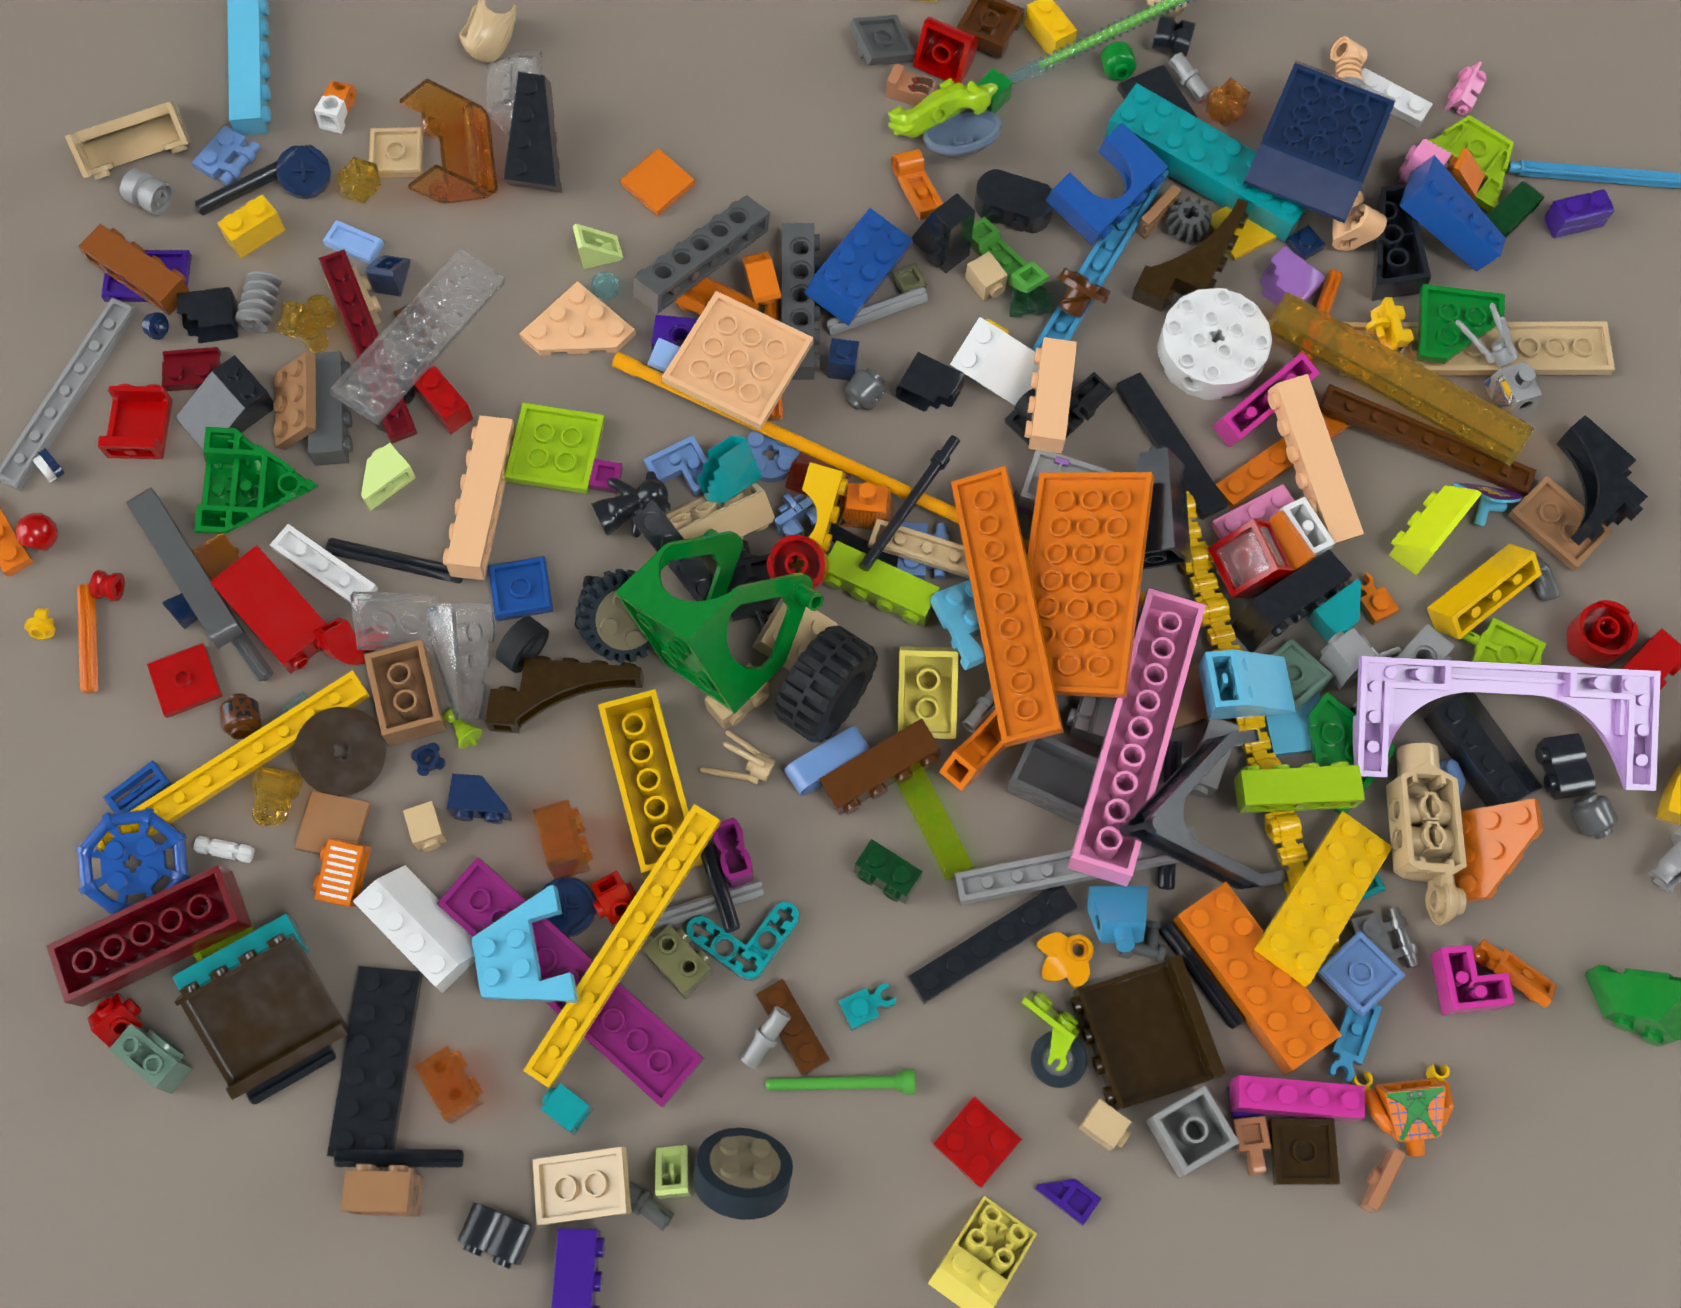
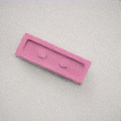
M1284 484L1213 520L1211 527L1221 540L1252 519L1268 521L1283 506L1295 500Z

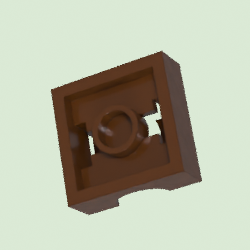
M972 0L956 28L977 36L978 49L987 52L988 55L1002 58L1008 48L1014 30L1017 31L1023 21L1025 9L1004 0ZM982 29V31L990 34L987 36L985 34L980 33V31Z

